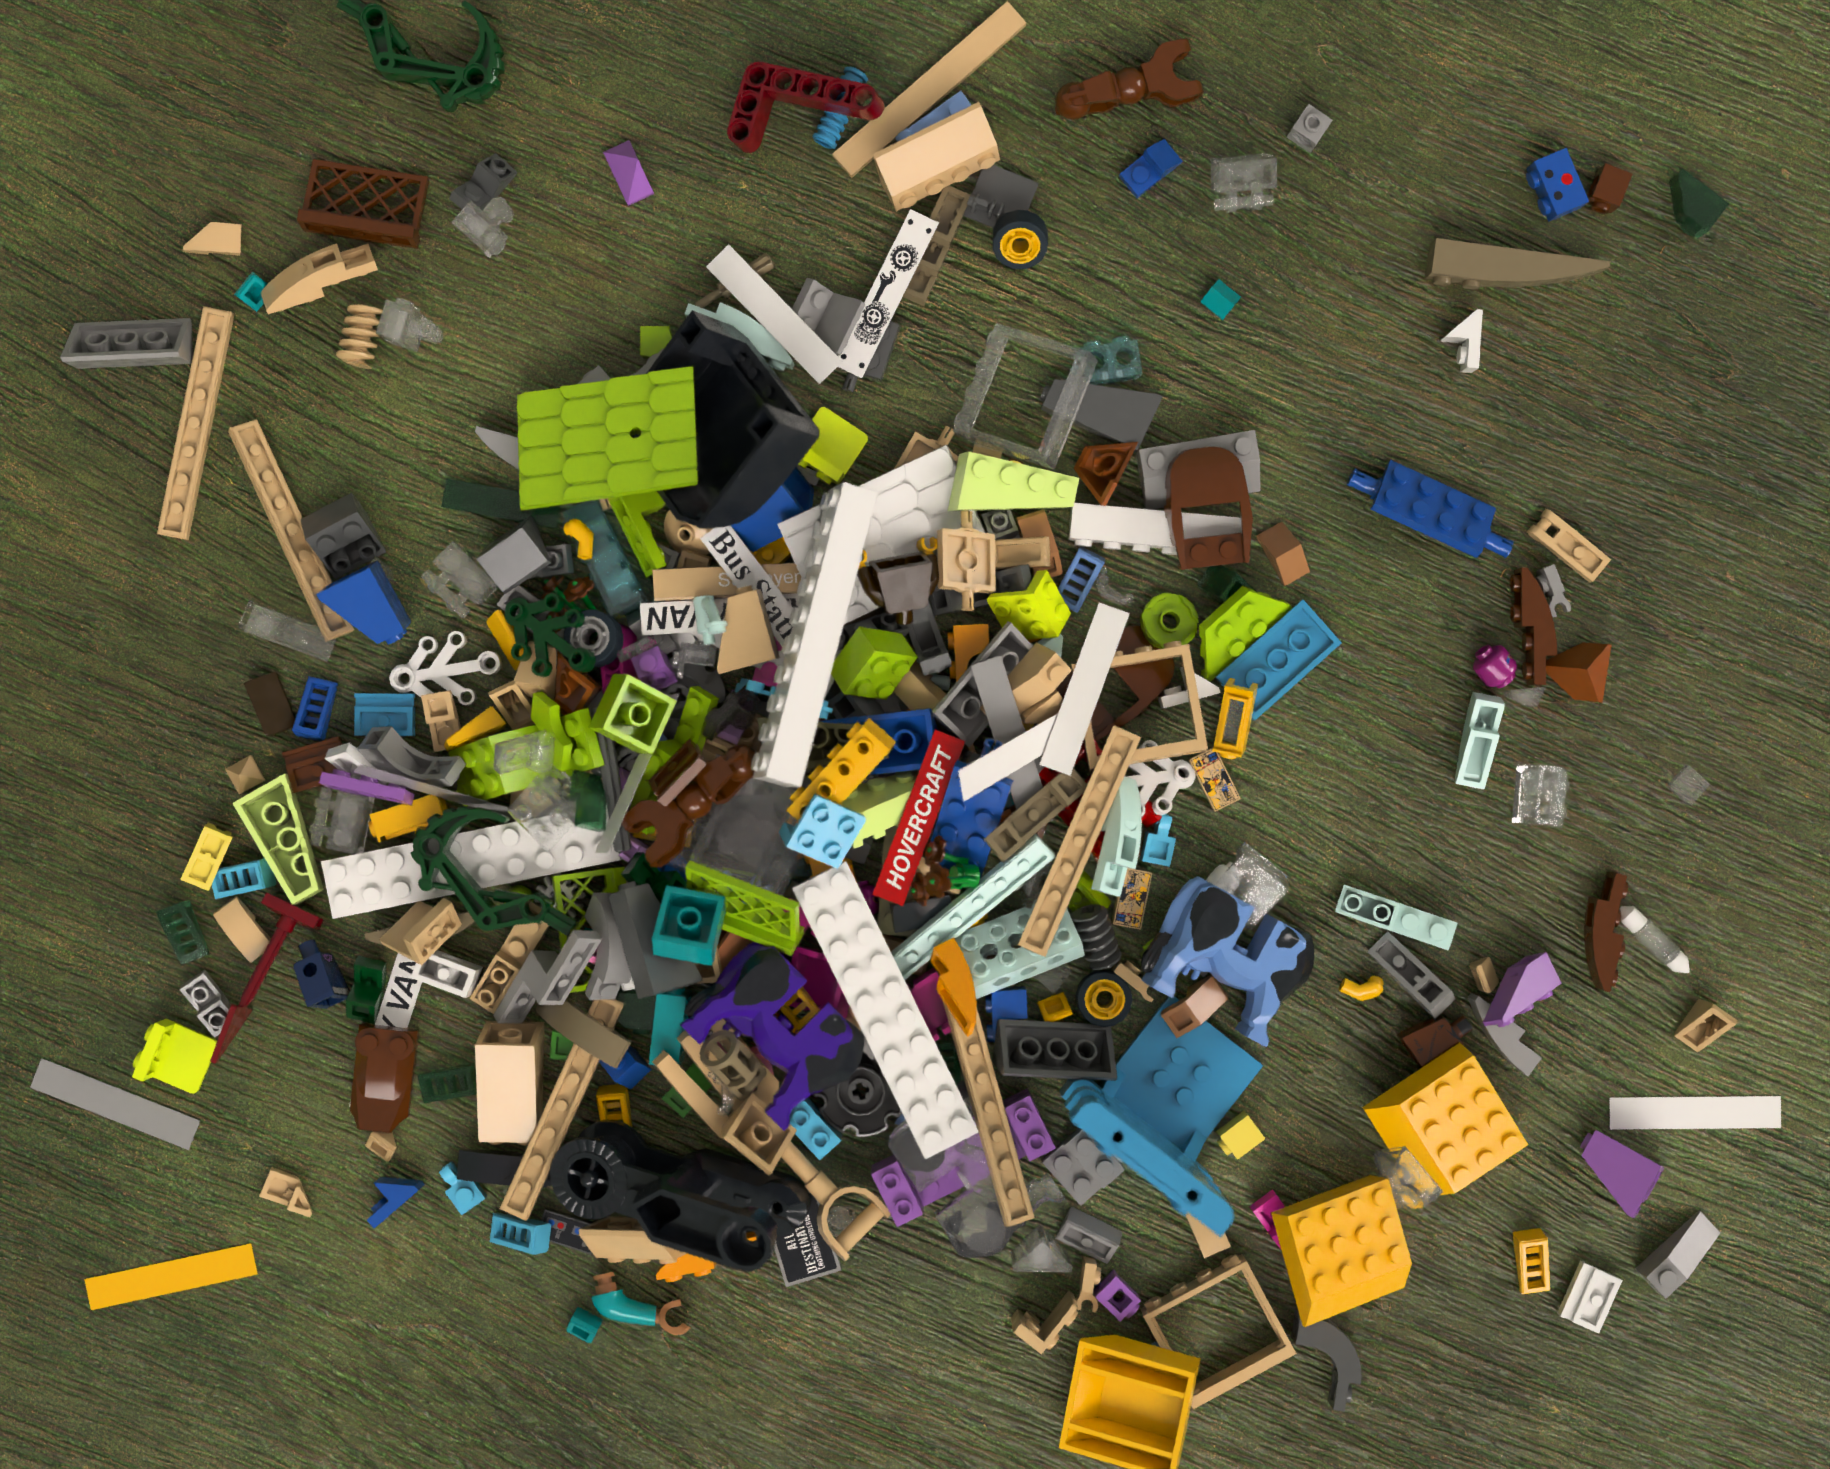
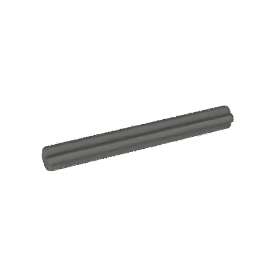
M598 706L591 709L592 719ZM595 731L605 764L600 768L610 819L622 793L615 744L613 740ZM620 825L613 841L615 852L628 851L632 848L630 833L622 825Z

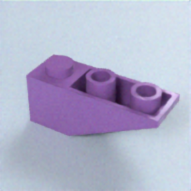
M1547 952L1525 956L1507 969L1483 1020L1484 1026L1496 1024L1498 1027L1507 1026L1515 1021V1015L1533 1009L1534 1002L1544 1000L1553 995L1552 990L1562 983Z

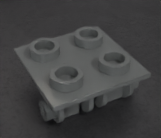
M995 165L988 169H982L973 193L969 197L968 206L963 216L994 228L998 219L1004 214L1014 210H1028L1039 183Z

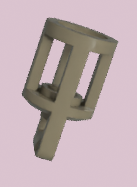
M717 1031L711 1034L701 1046L700 1060L738 1100H746L767 1073L763 1065L731 1031ZM728 1039L731 1042V1047L727 1054L717 1045L718 1041ZM709 1051L718 1059L717 1061L709 1060Z

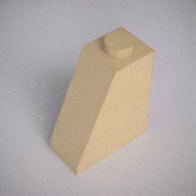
M752 585L735 589V595L727 599L724 621H727L728 625L726 626V632L722 633L717 664L718 674L780 658L761 589L753 590Z

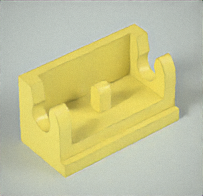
M208 822L201 832L181 880L209 891L233 838L231 836L232 833L227 830L221 831L216 828V825Z

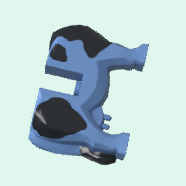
M1199 876L1190 879L1182 886L1171 903L1159 933L1143 953L1141 970L1145 972L1142 981L1153 989L1173 998L1176 992L1175 984L1178 974L1182 970V974L1187 975L1191 969L1194 970L1191 975L1192 980H1196L1201 972H1210L1218 982L1246 991L1245 1008L1241 1014V1021L1235 1029L1249 1039L1267 1047L1270 1041L1267 1035V1024L1277 1013L1281 1003L1308 980L1313 970L1314 943L1312 936L1301 929L1289 926L1265 914L1250 944L1245 949L1237 945L1236 941L1255 907Z

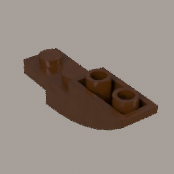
M1528 568L1515 569L1514 575L1510 577V590L1514 592V604H1511L1510 618L1511 621H1514V628H1526V633L1522 635V648L1526 650V662L1522 665V676L1524 680L1526 679V686L1546 685V657L1558 655L1554 622L1545 595L1537 580Z
M1609 871L1606 873L1600 899L1588 897L1584 923V945L1590 975L1595 988L1610 992L1611 987H1614L1617 982L1618 970H1616L1618 959L1622 958L1625 951L1624 935L1613 933L1614 927H1617L1620 923L1621 911L1619 907L1621 899H1624L1628 892L1627 876Z

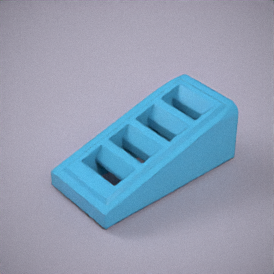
M263 858L219 868L212 883V889L215 899L275 886L276 878L267 861ZM246 869L249 871L252 885H249ZM234 871H236L240 885L239 888L237 886ZM222 874H226L229 890L225 888Z
M496 1212L493 1213L490 1242L532 1255L545 1253L549 1249L551 1224L534 1219L525 1221L513 1215ZM507 1223L506 1235L503 1237L504 1224Z

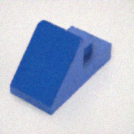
M1163 139L1146 148L1139 159L1119 174V178L1138 199L1183 161L1167 141Z
M380 1177L374 1184L385 1197L371 1208L374 1214L367 1221L375 1229L425 1184L421 1180Z

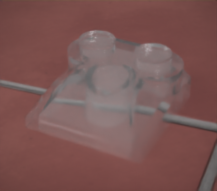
M1405 1146L1376 1150L1373 1154L1380 1176L1389 1179L1397 1209L1423 1208L1442 1194L1443 1190Z

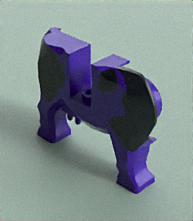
M752 942L731 959L715 984L702 990L690 999L684 1011L687 1018L680 1025L699 1045L707 1038L711 1027L721 1019L726 1021V1024L722 1027L723 1030L732 1028L735 1030L733 1034L737 1038L740 1035L753 1038L759 1052L770 1063L785 1072L780 1088L773 1095V1101L764 1109L766 1114L785 1131L790 1125V1114L795 1106L806 1100L811 1094L821 1092L846 1081L854 1074L861 1061L864 1049V1035L829 1002L794 1035L791 1031L794 1026L782 1013L777 1017L775 1013L807 982V979L774 946L766 947Z

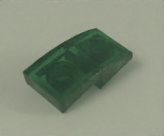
M573 770L570 799L576 801L574 826L595 832L605 831L606 799L601 777Z

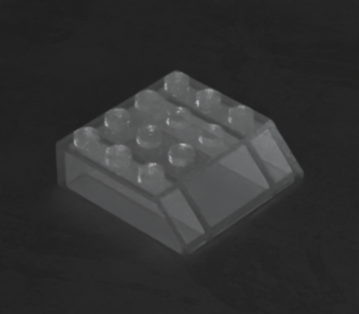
M756 778L748 780L727 803H719L717 805L713 802L712 809L706 816L692 819L695 824L687 831L683 851L668 862L667 865L686 874L685 867L690 860L783 896L804 855L787 848L779 833L784 822L793 826L798 823V820L787 811L793 803L789 798L796 790ZM767 908L766 910L773 915V913Z

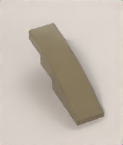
M952 186L943 188L930 216V219L939 222L903 295L904 298L925 306L964 217L970 194Z

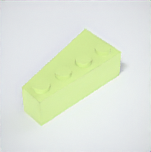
M970 451L960 453L948 511L1074 507L1079 478Z
M919 770L897 772L889 777L870 779L867 783L858 785L841 804L864 815L866 818V822L852 844L854 849L863 845V839L872 836L876 840L886 835V829L899 825Z
M282 774L232 803L292 905H298L324 890L297 795L293 793L288 774Z

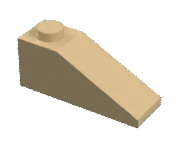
M1037 642L1008 675L1019 714L1053 693L1072 671L1056 652ZM982 705L980 707V710L986 716L984 707Z

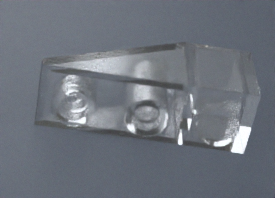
M250 600L238 626L244 632L327 662L336 642V639L325 642L318 626Z

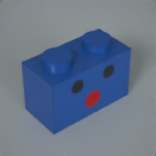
M1567 147L1534 161L1526 168L1527 182L1532 189H1535L1539 198V210L1543 216L1546 215L1548 222L1581 209L1589 202Z

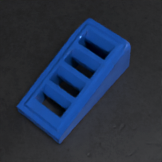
M308 677L292 728L293 733L297 737L318 742L325 740L338 683ZM313 689L328 691L327 696L313 693ZM311 700L323 702L324 705L323 707L310 704ZM308 712L321 714L320 718L307 716ZM305 723L316 725V730L306 728Z

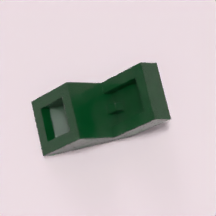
M636 852L621 874L627 882L635 881L637 886L649 884L660 905L666 885L687 889V882L677 870L660 872L658 868L649 865L644 852Z
M357 956L354 962V983L346 999L347 1018L375 1024L386 983V962Z

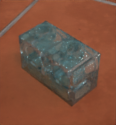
M1129 336L1113 338L1112 343L1101 344L1099 340L1083 343L1084 347L1079 348L1077 352L1082 383L1101 385L1140 379L1143 374L1138 340H1130ZM1119 352L1128 353L1131 357V363L1128 365L1120 364L1116 359V354ZM1091 356H1097L1102 360L1103 366L1100 369H1092L1089 367L1087 359Z

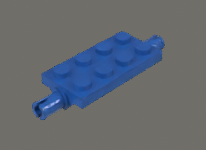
M1390 460L1381 478L1375 479L1354 468L1346 486L1353 487L1370 495L1369 498L1373 500L1370 510L1475 558H1478L1482 553L1483 547L1504 558H1507L1513 546L1511 545L1514 544V541L1491 532L1490 526L1496 511L1495 507L1395 461Z
M986 739L980 758L1003 744L997 740L995 747L991 750L994 739ZM957 760L949 780L931 842L934 841L937 835L942 836L946 840L945 852L957 857L968 858V864L978 866L981 878L991 848L983 839L999 825L1014 780L1004 777L963 801L958 771L969 764ZM946 859L939 863L942 868H947L949 871L952 866H956V863Z

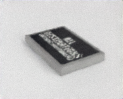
M809 1191L811 1208L806 1219L792 1233L783 1236L776 1235L774 1250L786 1287L842 1270L839 1256L824 1241L818 1231L816 1218L820 1203ZM773 1203V1209L776 1212L783 1211L780 1203Z

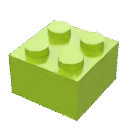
M859 626L833 662L831 675L843 694L887 700L918 657L901 633Z
M613 674L589 728L638 754L653 755L677 701L628 674Z

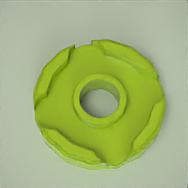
M1159 594L1154 596L1143 608L1140 616L1141 630L1145 638L1154 647L1163 649L1165 643L1181 641L1182 645H1186L1197 633V623H1199L1197 611L1194 605L1180 594ZM1170 614L1176 619V627L1174 629L1167 628L1164 625V615Z

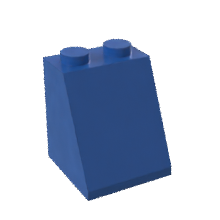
M796 467L779 489L755 514L731 526L743 543L754 552L783 537L777 525L778 523L812 508L814 489Z
M378 560L325 586L316 594L321 602L377 644L386 641L389 645L404 637L403 634L407 633L406 628L411 623Z

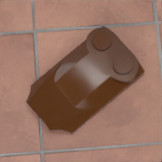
M366 1023L359 1024L358 1034L355 1039L356 1056L350 1112L355 1119L357 1129L392 1133L400 1122L409 1117L419 1029Z

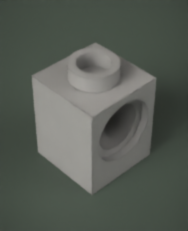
M1308 104L1286 138L1311 153L1333 120Z

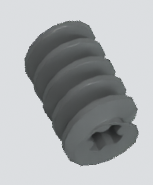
M1098 904L1082 906L1071 913V919L1075 922V928L1079 932L1078 935L1083 944L1084 958L1090 962V969L1094 970L1109 968L1115 965L1122 956L1117 938H1115L1114 929L1111 927L1112 923L1108 917V910Z

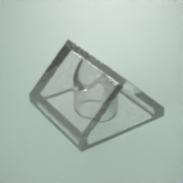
M1040 1223L1010 1251L1012 1271L1072 1272V1264L1068 1252Z

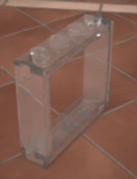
M996 323L993 331L987 337V347L983 357L976 364V374L973 382L966 389L965 402L961 412L955 417L953 432L966 441L1054 470L1098 360L1090 351ZM1008 339L1074 359L1038 450L973 429Z

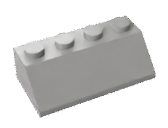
M1255 430L1138 450L1136 460L1145 509L1155 510L1164 508V505H1166L1167 489H1165V480L1168 466L1175 456L1188 449L1222 447L1231 451L1243 466L1248 492H1260V456Z

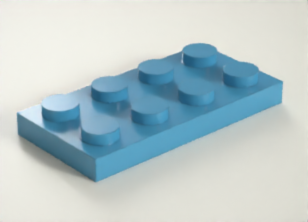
M1301 600L1221 671L1215 679L1223 687L1229 678H1234V685L1250 688L1252 683L1258 684L1252 720L1255 721L1342 642L1304 600ZM1235 700L1243 709L1244 702Z

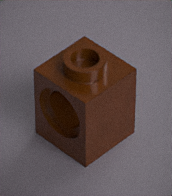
M1605 163L1595 173L1587 194L1589 199L1587 204L1592 206L1591 209L1601 214L1612 213L1620 207L1633 174Z

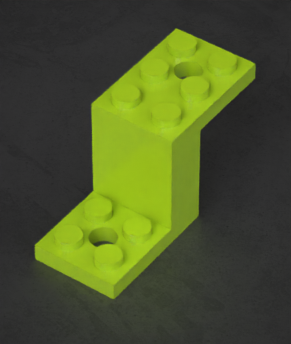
M589 709L578 710L560 717L563 729L573 743L569 770L560 772L544 758L542 736L537 726L532 725L491 735L449 751V757L460 756L466 763L457 780V793L487 801L604 766L596 733L589 728L592 721Z

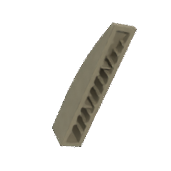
M1436 238L1429 245L1425 279L1433 280V284L1440 286L1459 283L1462 284V288L1471 290L1480 289V286L1510 288L1542 286L1600 274L1610 267L1611 261Z

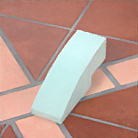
M1472 692L1459 749L1455 776L1456 784L1485 789L1500 736L1498 729L1505 708V703L1501 697Z

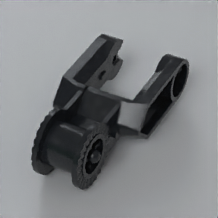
M605 1119L589 1125L581 1132L578 1138L569 1141L558 1150L550 1169L551 1185L554 1194L559 1202L576 1216L585 1219H600L616 1212L635 1218L651 1242L739 1271L750 1272L760 1269L773 1255L776 1235L783 1236L792 1233L806 1219L811 1208V1198L808 1190L799 1179L790 1174L773 1170L768 1175L754 1163L707 1148L690 1152L681 1157L647 1146L642 1136L633 1127L617 1120ZM774 1202L782 1205V1212H776L773 1209ZM746 1232H754L756 1234V1241H750L746 1237Z

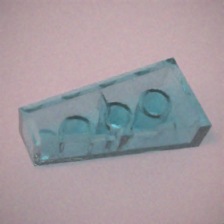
M599 500L584 501L564 511L563 515L566 520L562 522L563 526L572 518L580 519L594 534L592 559L580 560L582 563L586 562L591 572L588 576L595 583V589H599L603 598L601 600L608 615L620 619L640 609V603H650L605 512L602 511Z

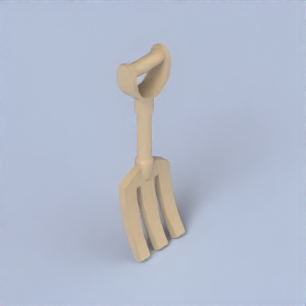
M724 1019L717 1021L711 1027V1032L715 1033L723 1030L722 1027L726 1024V1021ZM730 1028L728 1031L733 1033L735 1030ZM684 1031L676 1039L733 1112L727 1115L667 1052L662 1051L652 1063L718 1138H723L722 1126L744 1101L738 1100L700 1060L699 1053L703 1042L699 1045ZM739 1036L738 1039L766 1069L765 1077L752 1093L768 1105L773 1101V1095L779 1088V1080ZM728 1039L720 1040V1044L728 1053L731 1042ZM709 1051V1060L717 1061L718 1059ZM790 1141L781 1158L805 1183L804 1187L820 1203L816 1218L818 1231L830 1248L841 1259L846 1261L850 1257L848 1252L882 1217L888 1219L891 1214L881 1200L865 1188L856 1186L838 1188L822 1170L818 1171ZM852 1192L861 1195L870 1204L834 1239L829 1231L827 1222L829 1208L843 1194Z

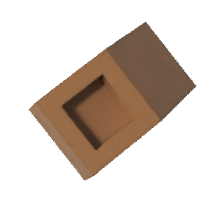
M1042 509L1017 517L1020 538L1049 537L1050 567L1031 568L1032 576L1034 577L1036 572L1040 570H1047L1051 578L1062 575L1063 570L1059 550L1045 510Z
M1209 975L1188 987L1186 997L1163 1009L1161 1016L1176 1038H1179L1202 1025L1228 1000V995L1219 982L1212 975Z

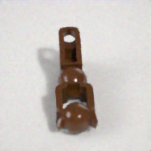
M1184 38L1162 43L1156 49L1149 62L1141 64L1138 69L1124 67L1115 74L1111 73V71H1106L1081 83L1069 82L1061 86L1055 97L1056 114L1068 120H1077L1088 114L1109 112L1117 107L1119 103L1133 105L1141 101L1142 98L1144 100L1156 99L1169 107H1177L1197 100L1204 93L1201 82L1198 80L1182 81L1173 72V64L1183 60L1191 50L1189 40Z
M735 745L729 748L724 755L707 763L694 778L696 782H690L666 807L657 801L643 800L625 814L621 825L628 832L639 833L650 826H655L657 832L656 839L645 852V858L651 867H662L683 851L687 831L695 824L692 819L706 816L712 809L713 802L717 805L719 803H727L748 780L753 779L754 770H751V763L756 751L752 747Z

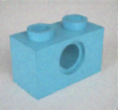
M809 1097L793 1108L790 1114V1124L797 1129L795 1134L821 1160L841 1142L843 1134L824 1120L819 1112V1108Z

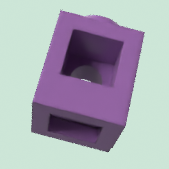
M658 646L631 658L638 678L652 688L660 691L678 682L668 656Z
M1114 1269L1093 1289L1095 1298L1120 1322L1125 1317L1130 1318L1140 1307L1138 1304L1141 1301L1139 1295ZM1117 1291L1123 1292L1121 1299H1115L1113 1295Z

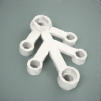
M453 631L448 635V642L429 668L418 670L426 656L438 649V642L434 637L424 636L420 639L419 647L409 662L397 665L392 669L389 680L391 686L400 693L413 691L420 697L421 695L434 693L424 686L421 681L433 680L447 691L451 690L452 694L458 698L462 705L470 706L477 700L476 692L473 689L462 687L449 678V676L477 671L493 675L501 669L502 659L495 652L485 651L476 660L447 665L456 650L464 647L467 642L464 633ZM456 634H459L462 638L459 645H454L452 642V638ZM428 639L433 642L431 650L424 648V642ZM488 658L495 660V666L492 669L486 666ZM404 673H407L410 677L407 684H403L400 679ZM466 691L472 695V699L469 702H465L462 697Z
M1147 740L1140 745L1139 749L1145 748V746L1152 747L1158 745L1152 740ZM1169 758L1154 760L1153 762L1165 770L1155 772L1143 762L1129 765L1128 768L1138 775L1126 777L1136 780L1138 787H1142L1139 791L1142 816L1145 814V804L1158 784L1168 783L1162 796L1153 802L1152 809L1160 816L1171 811L1172 800L1178 790L1188 788L1195 780V771L1190 763L1184 760L1173 762ZM1179 769L1185 773V778L1179 775ZM1159 801L1165 804V810L1159 807Z

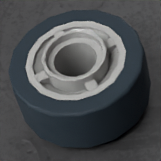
M599 610L582 611L585 616L584 624L579 628H565L564 640L575 648L581 647L592 651L596 658L594 667H603L612 663L619 656L623 647L624 634L620 624L612 616ZM577 614L572 617V623L577 620ZM594 632H597V642L593 645H590V636ZM581 655L578 657L577 662H581Z

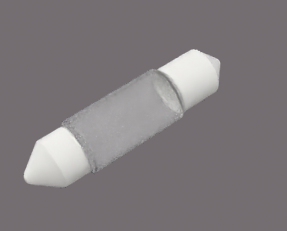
M1621 906L1619 908L1621 911L1620 922L1662 964L1667 965L1673 972L1689 973L1688 957L1656 924L1647 919L1634 906Z

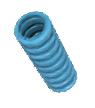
M845 67V75L840 77L841 79L860 83H867L868 81L866 74L854 67ZM845 92L840 93L837 96L836 101L841 100L844 97ZM824 111L825 116H822L820 119L822 124L817 125L816 129L818 132L814 133L812 137L819 145L828 149H835L837 146L835 141L840 140L841 136L839 133L844 131L843 125L847 124L849 120L847 115Z

